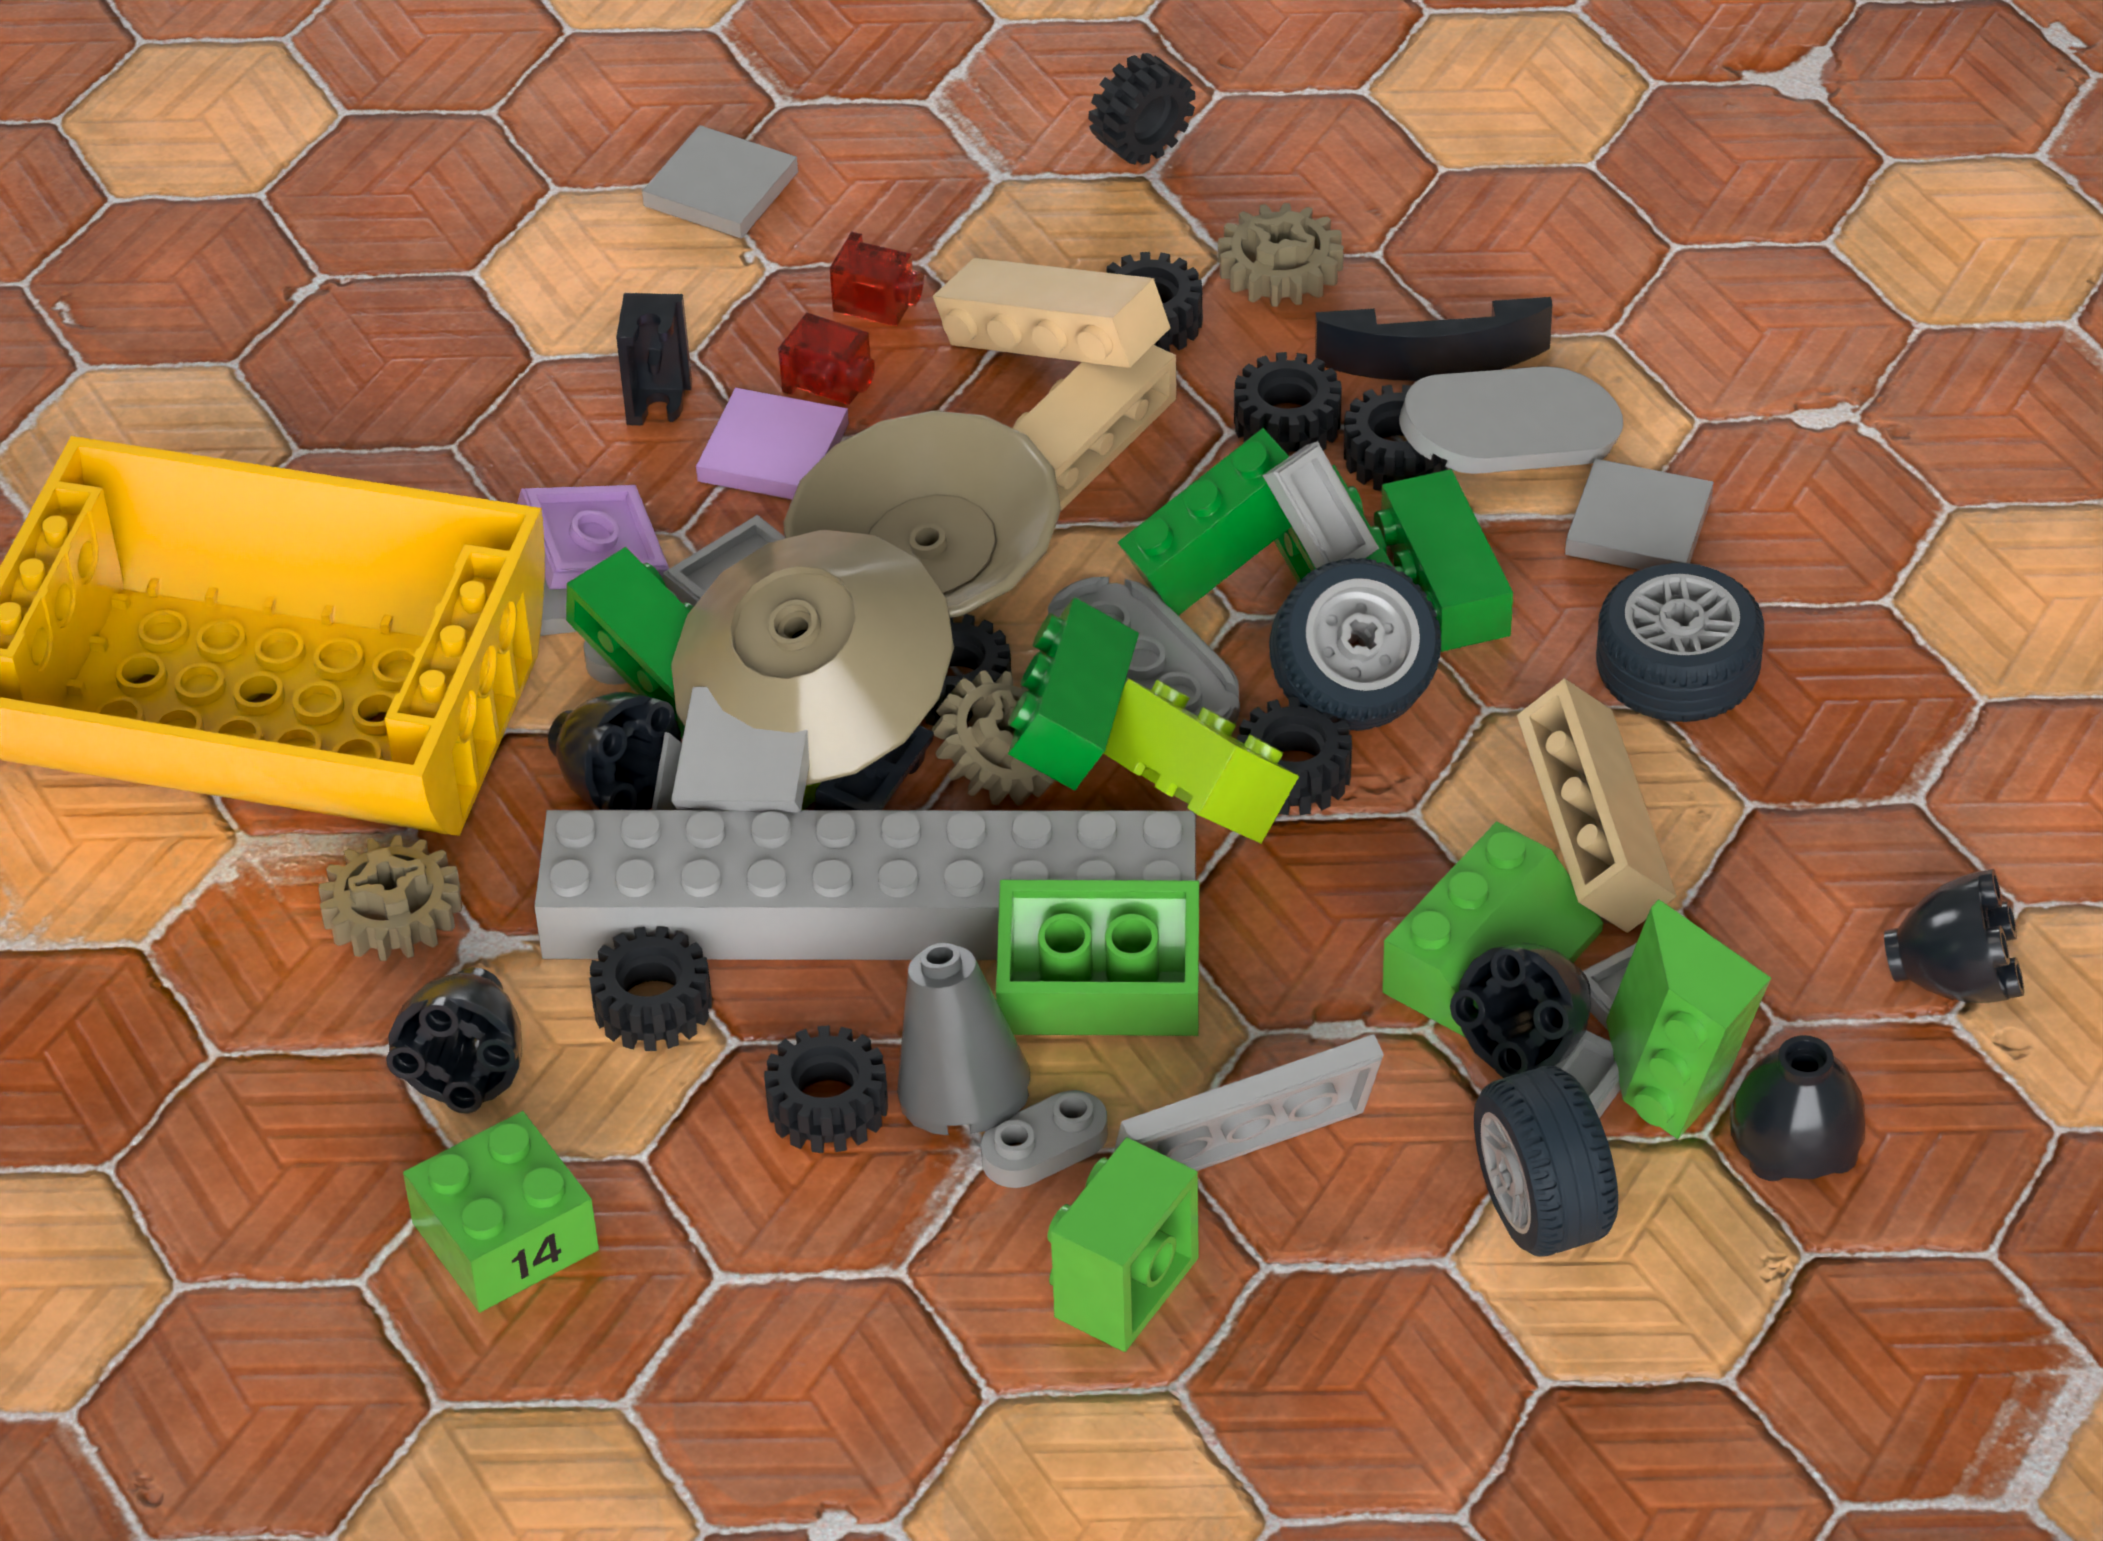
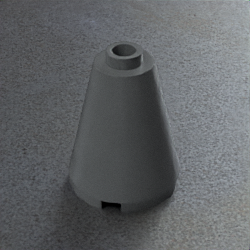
M950 943L933 944L915 956L908 967L897 1094L902 1113L914 1126L933 1134L949 1135L947 1126L969 1124L970 1132L973 1134L987 1131L1010 1120L1025 1106L1029 1097L1028 1085L1029 1081H1031L1029 1065L974 955L969 950Z

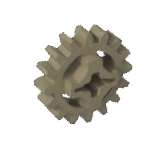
M1283 203L1280 212H1272L1266 204L1260 205L1259 215L1255 217L1242 211L1239 213V225L1226 223L1224 226V237L1218 238L1221 279H1230V290L1233 293L1248 289V301L1253 303L1264 296L1270 298L1271 306L1278 307L1282 298L1290 297L1294 304L1300 305L1302 304V294L1307 292L1314 297L1320 298L1323 296V284L1335 286L1338 283V271H1343L1344 246L1341 245L1342 233L1340 230H1331V219L1328 216L1313 220V208L1306 207L1298 213L1291 211L1290 203Z
M986 670L980 671L972 682L966 678L960 680L937 708L936 713L940 716V719L933 726L932 732H934V736L945 740L935 752L937 758L952 759L955 764L948 774L951 780L965 776L970 780L968 794L974 797L982 788L989 790L991 802L994 805H999L1009 793L1011 799L1018 806L1022 805L1031 794L1038 798L1042 796L1054 782V779L1008 755L1016 730L1008 725V721L1017 702L1024 692L1028 691L1023 686L1021 688L1013 686V678L1011 672L1004 671L995 683ZM972 710L973 716L968 721L969 727H967V715Z
M395 835L389 847L381 848L379 843L372 838L367 840V852L360 855L358 852L348 848L343 851L346 862L345 866L329 864L326 868L329 882L319 884L318 888L324 928L332 929L334 943L337 946L352 941L354 956L357 957L364 955L370 948L378 950L380 961H387L391 950L401 948L402 953L407 958L413 957L414 944L422 941L425 945L432 948L438 945L436 929L453 931L455 928L453 913L462 911L461 888L456 866H448L447 854L444 850H439L429 855L427 841L423 839L418 840L411 848L403 846L401 835Z

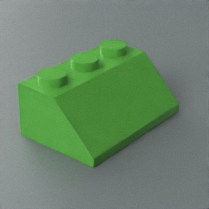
M1496 821L1384 940L1382 993L1465 1037L1461 1027L1456 1024L1451 1016L1450 1003L1453 995L1459 991L1461 978L1474 959L1491 948L1501 945L1535 943L1562 953L1574 963L1603 931V921L1598 914L1578 903L1570 876L1551 849ZM1474 1001V1006L1478 1009V1005Z
M1000 880L996 1001L1013 1035L1199 1036V881Z
M1659 899L1649 911L1607 1016L1606 1023L1613 1048L1614 1061H1616L1619 1070V1084L1623 1101L1633 1107L1643 1120L1651 1125L1661 1127L1678 1140L1723 1089L1771 977Z

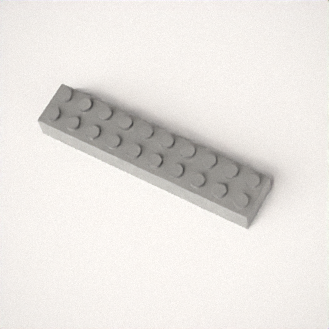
M547 810L535 899V914L542 959H598L597 951L604 944L614 950L613 937L621 933L625 935L628 941L635 939L634 929L645 927L646 937H655L656 928L664 927L668 928L670 940L675 937L678 931L688 935L689 946L697 942L702 948L703 957L707 959L913 960L915 956L933 944L950 943L969 950L976 960H997L1000 880L1196 881V814L1192 811L801 810V812H745L734 810Z

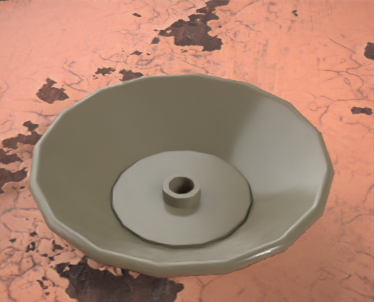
M933 410L880 421L834 445L799 481L783 526L785 539L819 530L878 536L920 560L946 597L949 617L953 618L963 616L1016 586L1046 553L1061 512L1055 469L1027 435L985 415Z
M819 530L769 542L721 572L688 613L671 663L676 713L685 726L692 688L707 687L724 712L754 729L789 733L807 730L809 769L806 786L856 774L904 744L939 700L954 650L947 599L919 559L876 535ZM800 630H807L801 636L792 638L796 632Z

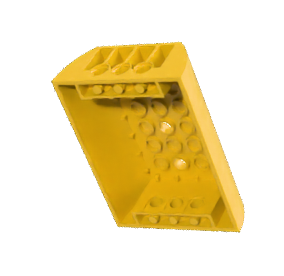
M70 436L0 565V760L460 836L538 657L545 580L542 508ZM144 674L155 675L148 682L131 683L140 679ZM261 693L273 695L270 699L263 702H248L257 698ZM378 712L387 713L383 721H366L376 716Z

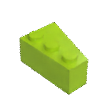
M1128 678L1121 694L1104 754L1131 772L1155 784L1154 787L1171 797L1174 795L1189 804L1187 808L1195 814L1262 844L1299 778L1298 775L1278 764L1283 752L1249 734L1245 743L1240 742L1231 736L1236 724L1205 707H1202L1198 716L1185 709L1190 697L1158 679L1152 689H1149Z

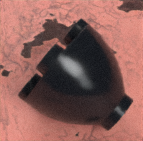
M615 692L589 699L575 710H567L558 715L550 727L548 744L553 755L557 757L563 777L571 790L594 810H650L653 805L665 732L670 733L681 742V732L675 718V711L668 702L631 692Z
M1994 869L1967 874L1940 886L1924 897L1908 913L1898 928L1884 931L1887 961L1895 982L1910 980L1942 997L1963 1002L1991 1003L2024 996L2025 989L2021 968L2016 957L2009 958L2007 941L2017 939L2016 922L2009 900L2002 901L2001 890Z
M1535 943L1501 945L1491 948L1471 962L1460 980L1459 991L1451 999L1450 1011L1452 1018L1461 1027L1474 1053L1495 1069L1502 1078H1506L1542 1066H1555L1568 1058L1586 1032L1591 1009V989L1584 972L1566 956L1554 949ZM1474 1001L1477 1003L1478 1009L1474 1006Z
M466 968L458 973L430 981L402 1005L388 1035L389 1052L386 1061L389 1070L395 1076L407 1081L421 1094L445 1103L451 1110L458 1113L468 1114L475 1112L481 1107L482 1102L495 1099L511 1086L522 1058L521 1021L509 996L503 991L500 980L494 974L482 968Z
M1800 1035L1786 1040L1780 1048L1759 1060L1747 1072L1732 1102L1730 1134L1740 1153L1750 1160L1752 1172L1759 1178L1767 1181H1778L1783 1178L1815 1179L1833 1173L1848 1172L1855 1167L1858 1161L1859 1150L1865 1140V1105L1862 1093L1846 1065L1833 1055L1829 1045L1813 1036Z

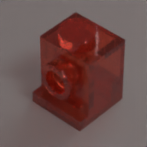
M851 231L829 268L833 312L897 327L909 306H916L922 295L924 275L922 272L913 270L912 254L864 243L860 233Z
M806 312L778 347L782 392L793 395L797 388L850 405L859 392L864 393L869 388L874 377L875 362L870 357L869 332Z

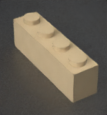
M973 258L933 295L944 331L948 336L950 344L955 346L1130 368L1171 328L1154 278Z
M1153 345L1130 368L1081 362L1065 379H1059L1052 386L1049 394L1030 412L1023 413L1017 419L1013 429L1027 435L1055 469L1061 511L1176 400V355Z
M1564 678L1517 714V718L1578 903L1628 933L1647 919L1651 907L1658 899L1668 904L1677 895L1613 711Z

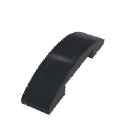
M1551 297L1495 300L1492 301L1491 317L1377 324L1375 308L1316 312L1315 359L1318 358L1324 361L1326 368H1333L1335 371L1369 378L1418 381L1422 378L1439 374L1501 370L1529 360L1550 349Z

